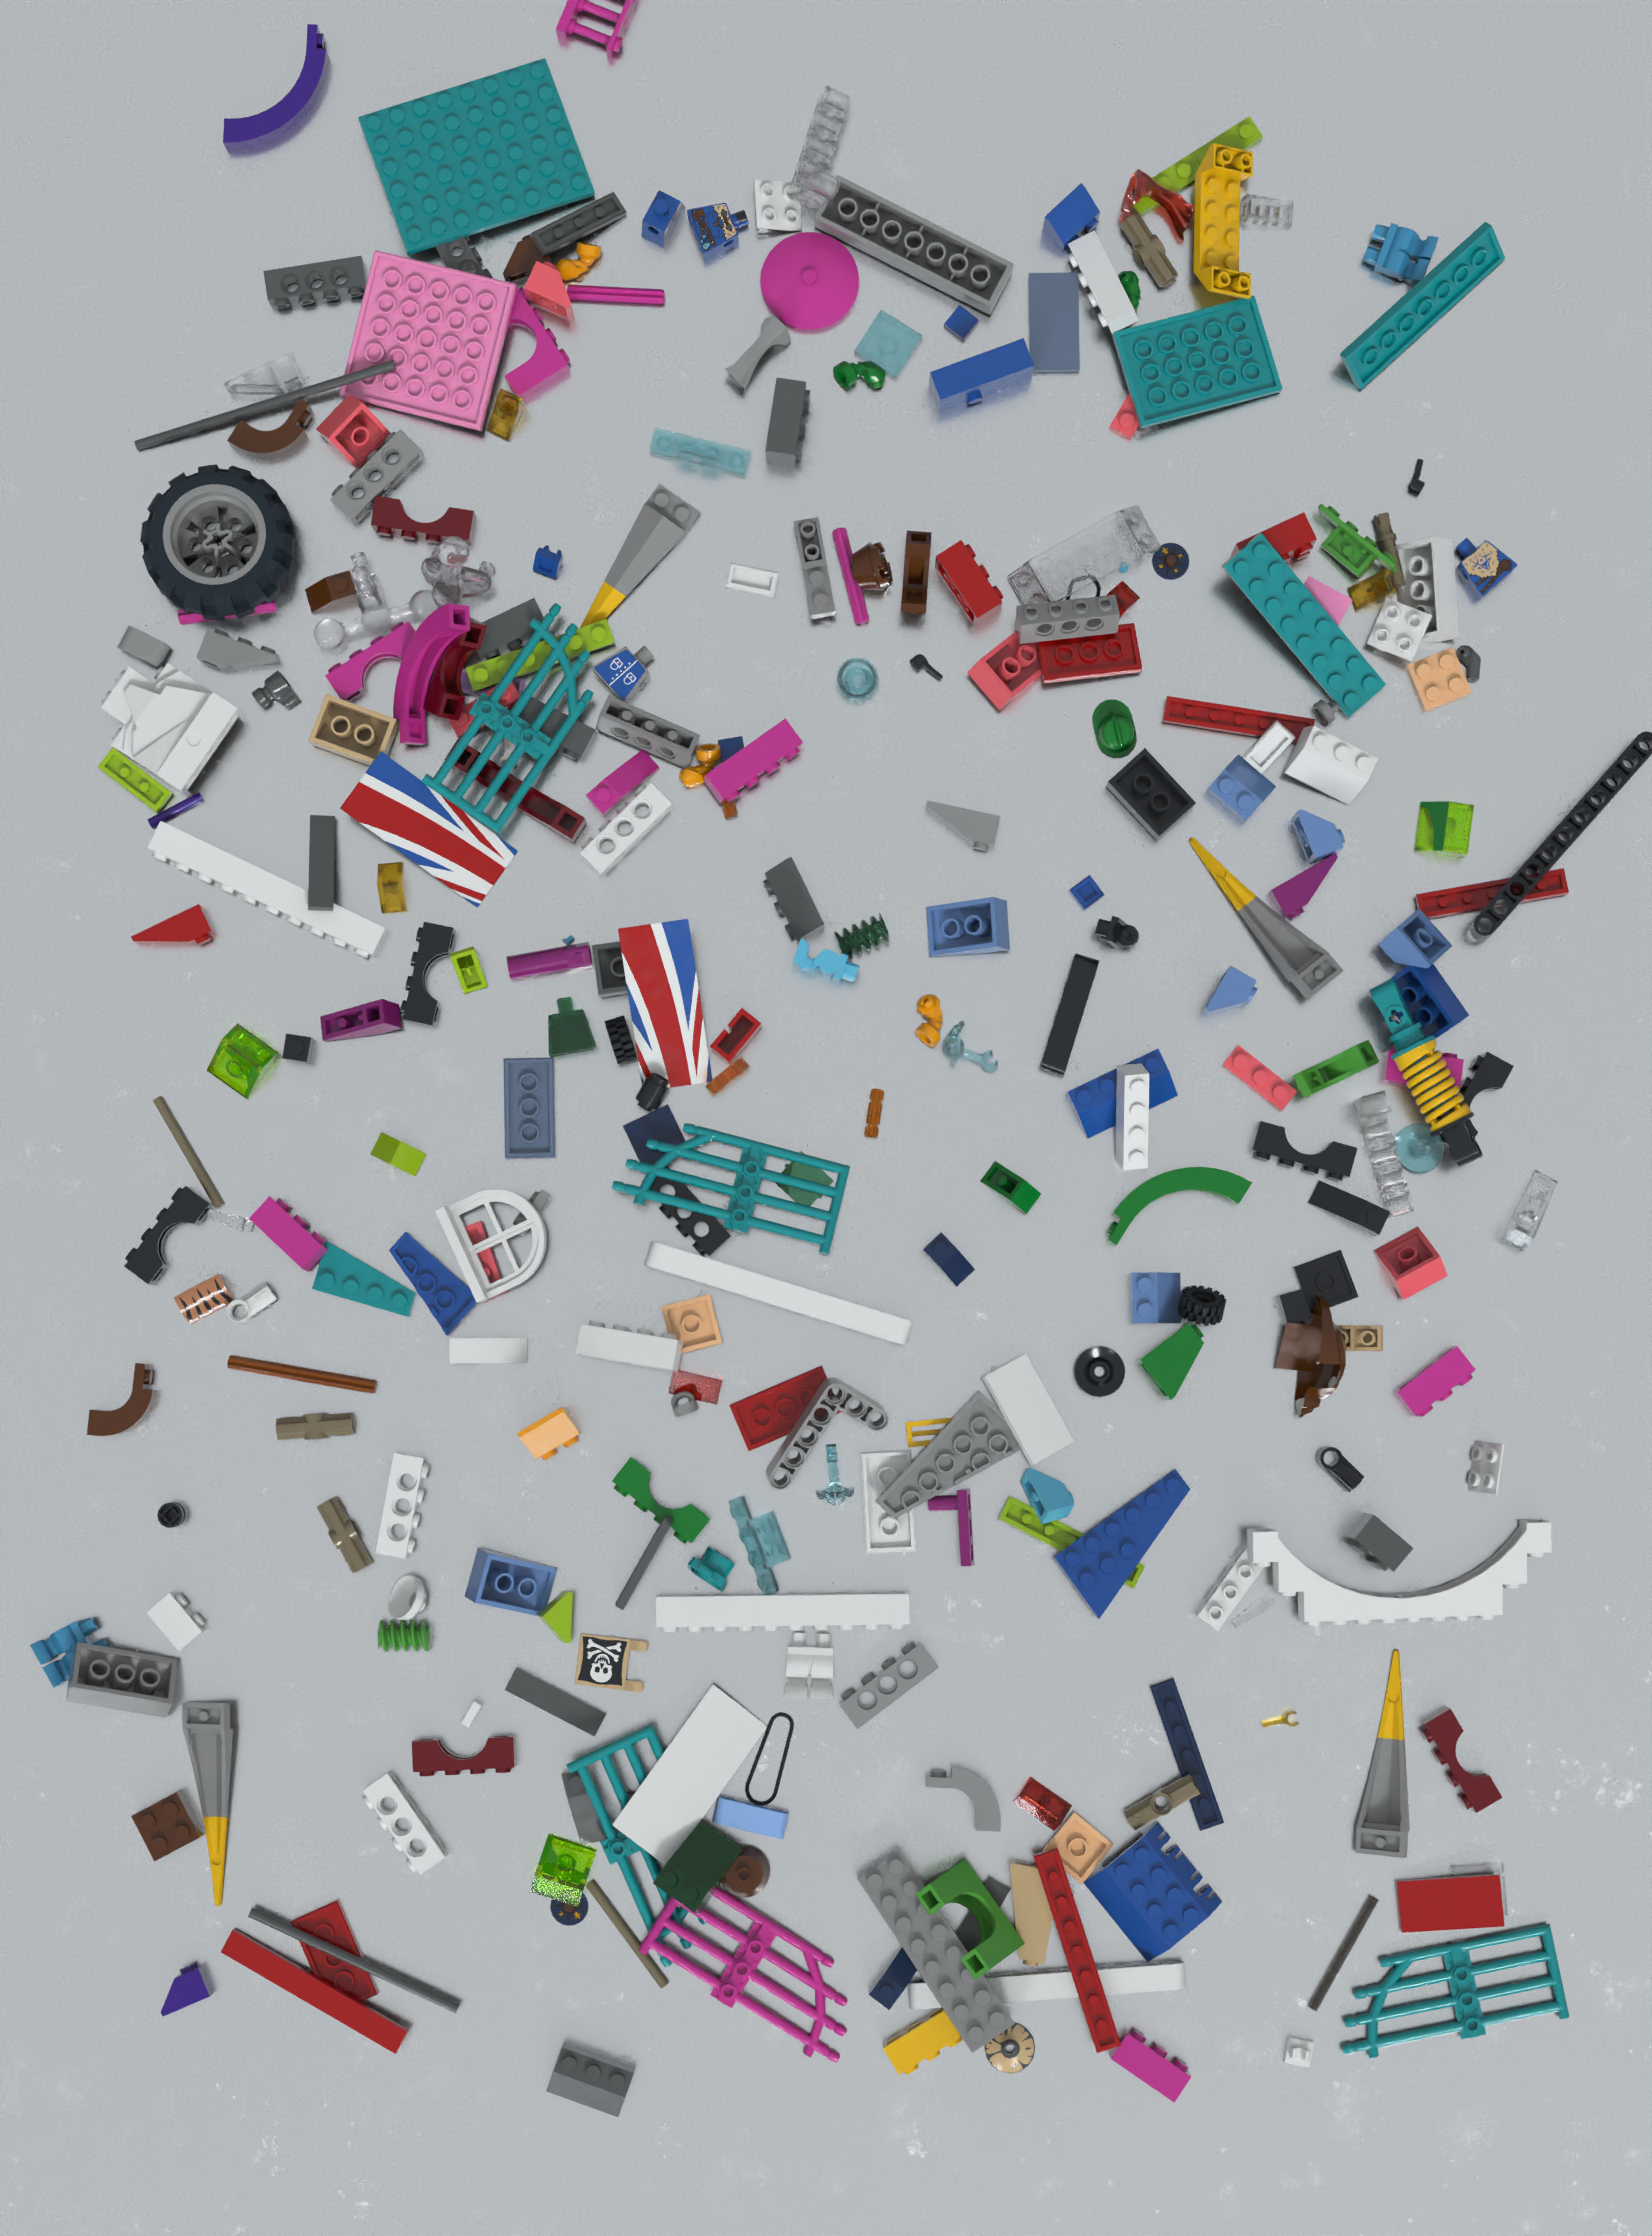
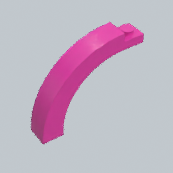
M448 603L433 611L418 627L406 648L396 680L393 704V718L399 721L400 743L426 744L425 709H423L430 678L437 660L448 644L459 635L470 631L469 606Z

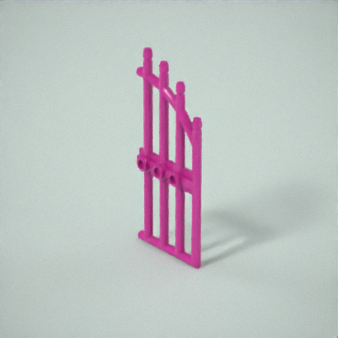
M719 1887L712 1896L754 1921L747 1935L705 1909L700 1914H697L673 1897L669 1898L638 1950L641 1953L647 1955L650 1949L659 1953L712 1986L713 1990L710 1995L730 2008L737 2002L805 2044L803 2053L810 2058L813 2052L816 2051L822 2056H826L830 2061L837 2062L840 2055L836 2051L830 2050L828 2046L818 2041L823 2026L833 2030L834 2033L840 2036H844L847 2032L843 2025L837 2024L835 2020L826 2015L825 1997L834 2000L835 2003L841 2006H845L848 2001L845 1996L840 1993L838 1994L837 1991L824 1984L817 1961L831 1968L834 1964V1960L831 1957L824 1955L817 1948ZM676 1906L683 1907L739 1942L740 1946L734 1956H730L671 1919L670 1916ZM663 1927H666L727 1965L720 1979L657 1941L656 1939ZM776 1936L803 1952L810 1974L768 1949ZM762 1958L815 1990V2008L756 1972L755 1969ZM751 1980L812 2018L814 2024L810 2035L742 1994L741 1992L748 1981Z

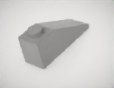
M927 801L925 809L966 842L974 844V849L988 851V848H994L1000 816Z

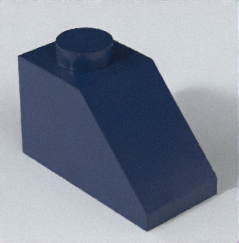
M942 1232L922 1250L956 1287L975 1270Z

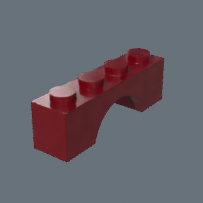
M375 496L371 526L373 530H376L377 534L383 536H391V533L401 534V537L404 539L415 540L416 537L425 538V541L429 543L439 544L441 540L450 542L451 546L464 547L465 544H472L476 515L472 510L449 507L446 513L438 520L430 523H421L407 516L400 499Z
M470 617V631L456 637L444 649L437 660L423 709L437 717L459 720L465 700L461 688L462 669L468 656L472 652L480 650L487 625Z
M1446 1707L1421 1722L1424 1727L1421 1730L1424 1738L1428 1743L1433 1742L1437 1750L1434 1752V1755L1441 1766L1446 1764L1450 1771L1447 1777L1454 1788L1457 1786L1460 1788L1463 1794L1460 1796V1799L1467 1810L1471 1808L1472 1811L1477 1813L1503 1798L1490 1775L1486 1773H1469L1459 1764L1456 1757V1744L1463 1733V1729L1450 1708Z
M515 1735L490 1736L482 1751L471 1757H458L451 1754L445 1749L440 1738L414 1739L412 1741L413 1772H419V1776H434L435 1771H445V1775H459L460 1770H470V1774H483L485 1769H495V1773L511 1772V1768H515L517 1765Z

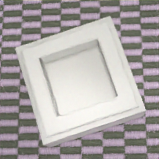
M477 1699L473 1700L463 1716L461 1724L469 1728L484 1703Z

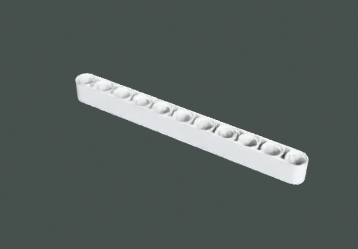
M654 1241L650 1243L644 1265L905 1346L913 1321Z
M1184 1961L1096 1967L1105 1995L1169 1991L1186 1988ZM1070 1969L983 1975L1001 2003L1079 1997ZM924 1980L909 1982L910 2009L942 2008Z

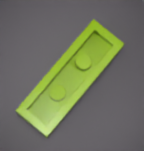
M113 747L97 766L156 813L162 809L173 795L172 792Z

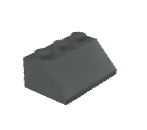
M792 857L787 858L765 872L766 880L763 881L768 894L774 893L777 902L773 904L779 916L784 915L788 922L785 925V929L790 939L795 938L797 943H799L801 938L805 940L825 930L824 922Z
M564 2042L546 2092L618 2117L635 2068Z

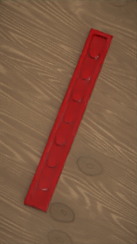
M1056 1847L1033 1855L1096 2052L1100 2053L1121 2046L1059 1850Z
M235 1928L231 1931L221 1950V1953L394 2054L398 2052L409 2029Z

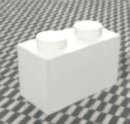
M173 1591L168 1593L146 1613L176 1649L181 1651L206 1629L202 1626L205 1622L196 1612L192 1614L186 1607L188 1602L180 1593L175 1594Z

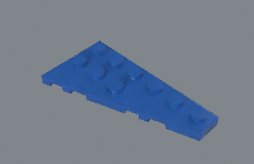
M1176 1469L1053 1557L1097 1619H1100L1190 1491V1488Z

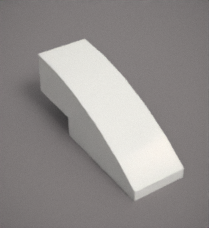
M449 1338V1364L528 1363V1338Z

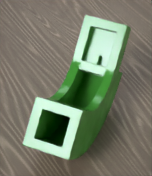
M1368 1039L1293 1075L1298 1090L1305 1098L1379 1063V1060Z

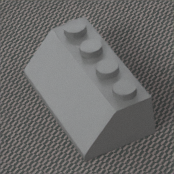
M77 1642L68 1679L66 1701L166 1718L173 1704L178 1659Z

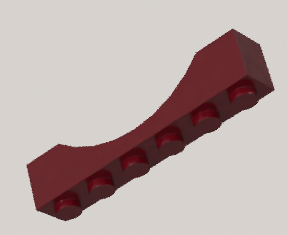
M457 739V741H456L455 744L453 745V747H452V749L450 750V752L448 753V755L451 753V751L453 750V748L455 747V745L457 744V742L459 741V739ZM468 745L452 768L466 775L481 753ZM489 759L474 781L487 789L501 767ZM510 773L495 795L509 802L522 783V780ZM533 787L528 790L517 806L524 813L573 843L587 823L583 816Z

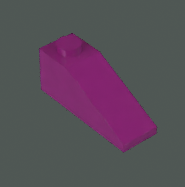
M1336 853L1275 887L1268 893L1283 918L1290 916L1291 919H1294L1305 912L1303 907L1309 903L1337 860L1338 856Z
M384 999L320 1016L323 1041L378 1035L402 1028L399 1004Z

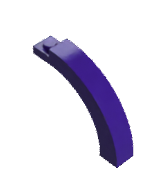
M307 24L306 56L302 71L295 85L281 101L256 115L243 118H224L223 144L226 150H242L269 143L294 128L314 106L325 83L329 64V55L327 50L323 49L324 34L320 33L318 25Z

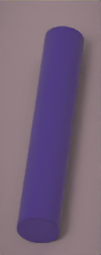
M200 792L147 820L150 826L154 828L159 825L160 821L165 822L201 803L204 799Z

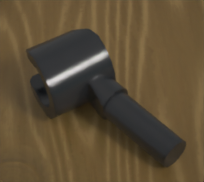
M1417 459L1415 473L1408 485V490L1416 495L1420 494L1425 485V482L1419 480L1423 465L1422 459Z
M918 654L910 660L911 665L916 671L924 667L936 679L940 680L943 677L928 663L924 655Z

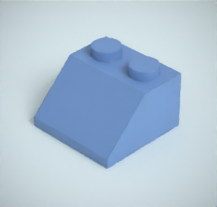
M1238 754L1208 787L1206 793L1244 824L1276 786Z
M1302 809L1297 811L1292 817L1309 864L1326 859L1334 853L1338 854L1343 849V843H1345L1344 835L1341 829H1336L1334 823Z
M1420 909L1415 911L1378 944L1384 953L1395 963L1422 968L1431 966L1452 947L1451 943Z
M1230 966L1225 971L1201 1014L1209 1016L1238 1008L1244 1002L1248 1004L1258 989L1254 987L1257 980Z
M1130 1273L1131 1324L1181 1323V1314L1178 1313L1181 1297L1180 1273Z

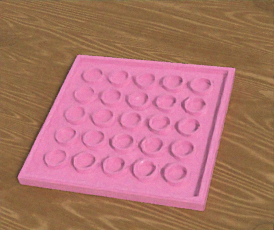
M375 250L344 375L390 360H394L396 370L341 386L339 396L346 398L349 394H352L364 403L482 431L518 285Z

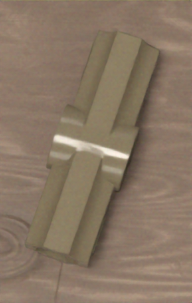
M1139 213L1133 214L1121 223L1122 230L1133 245L1135 256L1142 266L1147 267L1160 288L1168 285L1178 277L1177 271L1165 255L1166 251L1157 235L1151 233Z
M326 1413L304 1414L303 1417L276 1419L277 1439L305 1438V1440L327 1438V1436L354 1434L353 1413L328 1415Z
M337 1496L317 1506L329 1529L328 1534L333 1544L343 1554L352 1573L373 1563L360 1540L361 1535L356 1525L346 1515Z
M1189 1773L1170 1785L1156 1790L1154 1794L1124 1810V1813L1131 1827L1137 1830L1156 1818L1167 1815L1172 1809L1199 1795L1201 1791L1194 1777ZM1160 1796L1166 1797L1169 1805L1167 1807L1158 1806L1156 1798Z

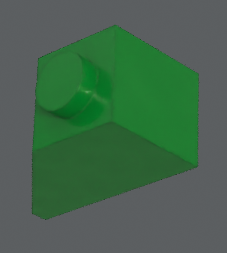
M996 1161L981 1179L983 1184L1026 1214L1041 1195L1026 1180Z

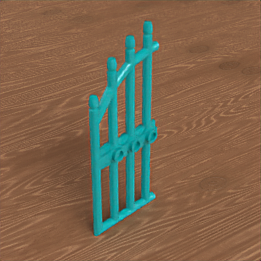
M557 603L551 606L549 613L544 616L541 622L535 617L533 618L529 626L535 631L491 695L487 696L482 693L469 711V714L475 718L435 776L431 777L426 774L421 781L497 834L500 833L594 694L587 689L582 694L581 699L577 700L576 676L583 668V664L589 659L590 653L587 650H583L571 666L565 651L566 646L571 641V637L577 632L578 627L573 623L570 624L565 630V634L559 640L548 630L555 620V616L561 610V606ZM541 638H543L552 648V651L509 711L499 704L498 701ZM559 660L565 676L530 725L518 716L555 662ZM567 691L569 714L553 738L550 739L539 730ZM485 724L494 730L495 733L453 792L444 786L442 782L481 725ZM505 738L516 745V747L474 806L462 797L502 739ZM526 752L537 761L495 820L483 811L523 753Z
M684 1123L682 1131L689 1134L694 1133L697 1135L696 1137L677 1145L662 1141L658 1142V1140L654 1139L647 1140L646 1147L665 1152L653 1165L627 1159L625 1164L627 1168L647 1173L640 1187L624 1184V1182L613 1181L612 1189L634 1195L633 1204L642 1206L645 1199L725 1219L723 1227L733 1231L748 1233L749 1226L816 1243L821 1245L819 1253L829 1255L850 1166L713 1129L695 1126L694 1124ZM715 1140L742 1147L740 1160L737 1162L692 1149ZM767 1154L838 1173L836 1185L831 1187L764 1169ZM680 1156L736 1171V1176L732 1186L664 1167L674 1158ZM656 1176L731 1196L726 1210L650 1190V1187ZM761 1178L831 1196L830 1209L826 1211L758 1193ZM755 1202L825 1220L827 1222L824 1234L820 1235L752 1217Z
M652 1724L566 1764L570 1774L578 1771L607 1837L600 1841L610 1865L618 1862L648 1932L655 1921L627 1857L641 1851L653 1881H655L661 1871L654 1856L621 1831L615 1832L587 1766L601 1759L623 1810L630 1800L610 1755L624 1748L638 1783L641 1785L647 1775L633 1744L647 1738L657 1761L664 1753ZM656 1886L665 1906L671 1896ZM680 1906L678 1910L675 1908L670 1918L684 1926L683 1920L689 1911ZM697 1917L702 1925L707 1923L699 1917ZM663 1927L656 1940L664 1944L662 1939L672 1931ZM677 1935L684 1949L692 1946L690 1942ZM657 1953L664 1967H669L672 1964L670 1960Z
M1550 1923L1379 1959L1381 1967L1397 1966L1382 1984L1369 1986L1366 1989L1359 1988L1353 1991L1355 1999H1362L1366 1996L1376 1997L1369 2013L1344 2019L1345 2027L1368 2024V2039L1355 2042L1354 2044L1348 2043L1341 2047L1343 2054L1368 2050L1369 2058H1375L1379 2056L1378 2048L1454 2032H1459L1461 2039L1478 2037L1486 2034L1485 2026L1557 2011L1559 2019L1569 2018ZM1542 1936L1545 1951L1477 1965L1471 1964L1469 1950ZM1444 1956L1446 1971L1398 1981L1412 1962ZM1544 1961L1548 1962L1550 1976L1477 1991L1475 1975ZM1449 1981L1452 1996L1382 2010L1388 1993ZM1553 1986L1556 2000L1554 2002L1482 2016L1479 2001ZM1454 2006L1456 2022L1378 2037V2021Z

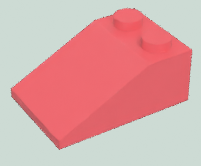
M1017 631L982 657L967 672L998 710L1002 709L1042 675L1036 642L1019 644Z

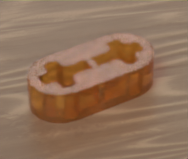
M740 1057L705 1087L712 1096H715L743 1074L750 1066L743 1057Z

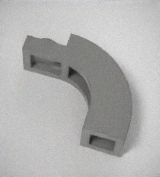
M952 1765L951 1776L946 1775V1771L932 1770L931 1775H926V1787L958 1789L970 1797L975 1808L974 1829L976 1831L1000 1832L1001 1813L997 1798L989 1784L981 1776L964 1767Z

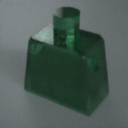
M571 997L557 999L559 1013L548 1016L549 1056L558 1057L598 1049L585 1011L583 1009L573 1010Z

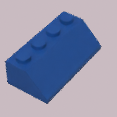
M1159 1049L1124 1064L1141 1063L1149 1072V1109L1178 1096L1170 1072ZM1117 1068L1066 1093L1087 1139L1116 1126Z

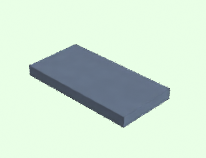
M1078 272L1029 273L1028 275L1029 349L1034 364L1033 372L1080 371Z
M554 1057L503 1058L505 1159L556 1158Z

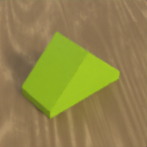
M474 946L450 953V958L464 994L488 987L477 950Z
M382 1132L370 1154L415 1177L426 1156L425 1153Z
M562 1591L537 1615L553 1634L564 1643H571L573 1592Z

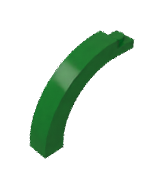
M1187 1167L1164 1172L1139 1185L1119 1203L1112 1215L1120 1220L1118 1223L1113 1221L1106 1232L1109 1235L1107 1241L1116 1246L1136 1215L1148 1204L1162 1196L1180 1191H1203L1221 1196L1238 1205L1252 1182L1231 1172L1208 1167Z

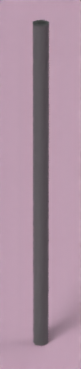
M252 1907L248 1917L442 2008L455 2014L457 2012L459 2003Z

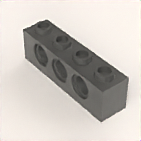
M469 236L457 238V240L434 247L445 267L460 271L473 268L476 270V275L493 278L487 268L483 270L479 262L482 259L476 248L470 249L466 242L470 239ZM456 247L464 249L463 253L459 256L451 255V251Z
M362 256L263 271L267 298L271 307L275 306V308H286L291 303L297 302L307 305L314 303V300L323 298L326 301H332L342 295L358 297L363 295L367 284L365 264ZM344 275L347 277L345 283H335L338 276ZM315 279L323 281L322 285L318 288L311 287V283ZM289 284H298V288L295 291H286Z

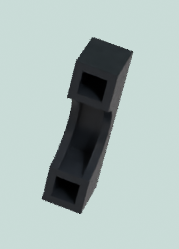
M424 922L423 928H418L416 942H419L417 952H413L411 966H414L412 976H408L405 990L409 991L407 1001H402L400 1015H404L403 1020L405 1022L435 1028L440 1003L428 993L425 977L429 966L435 960L450 955L456 932L454 928Z
M1485 1052L1482 1056L1478 1055L1471 1068L1475 1069L1470 1078L1466 1077L1461 1084L1460 1090L1463 1091L1464 1100L1460 1103H1467L1470 1108L1473 1098L1480 1091L1501 1089L1514 1066L1489 1052ZM1468 1120L1466 1124L1475 1138L1478 1131L1473 1126L1471 1120ZM1440 1134L1436 1141L1450 1148L1444 1135Z
M1259 1121L1250 1151L1255 1153L1256 1158L1269 1161L1270 1157L1280 1160L1279 1164L1292 1168L1294 1164L1304 1166L1303 1171L1318 1174V1171L1328 1173V1178L1342 1181L1343 1178L1350 1177L1357 1148L1333 1141L1318 1154H1303L1290 1145L1285 1134V1127Z
M185 1186L183 1189L180 1187L176 1190L171 1198L173 1200L172 1204L168 1209L164 1207L156 1217L158 1221L153 1229L149 1227L141 1237L143 1242L137 1249L134 1247L125 1258L128 1262L124 1267L149 1285H153L167 1266L162 1254V1242L166 1233L178 1224L192 1223L198 1225L213 1206V1204L188 1186Z

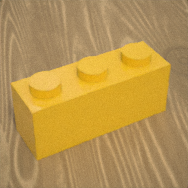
M941 2008L884 2043L883 2050L897 2073L900 2075L904 2072L907 2075L919 2067V2062L924 2059L930 2061L940 2054V2049L947 2045L951 2048L961 2042L962 2038Z

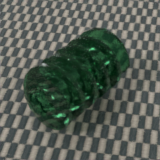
M880 913L879 921L874 916H870V925L864 919L861 920V929L856 924L851 925V933L846 928H843L842 937L837 932H834L842 954L848 955L849 959H853L854 950L859 955H862L863 946L868 951H871L872 942L879 948L881 938L887 944L890 943L889 933Z

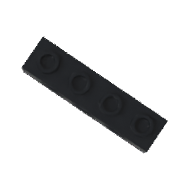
M656 1176L650 1187V1190L661 1192L663 1187L669 1185L675 1189L674 1196L701 1203L682 1182ZM661 1203L662 1205L659 1207L668 1219L671 1216L676 1219L679 1224L675 1227L685 1238L690 1235L696 1241L692 1246L701 1256L706 1253L710 1257L732 1237L713 1216L692 1211L689 1217L681 1218L678 1215L679 1207ZM698 1223H706L709 1227L708 1234L703 1237L697 1236L695 1234V1226Z

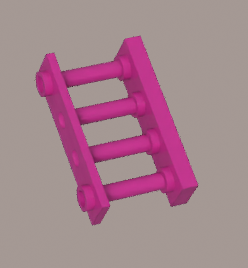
M568 0L556 27L557 37L567 41L569 34L577 33L607 45V57L612 59L614 53L619 52L623 43L621 36L636 0H625L626 2L621 14L587 0ZM584 10L617 23L612 35L609 36L579 24L578 20H576L578 12H583Z

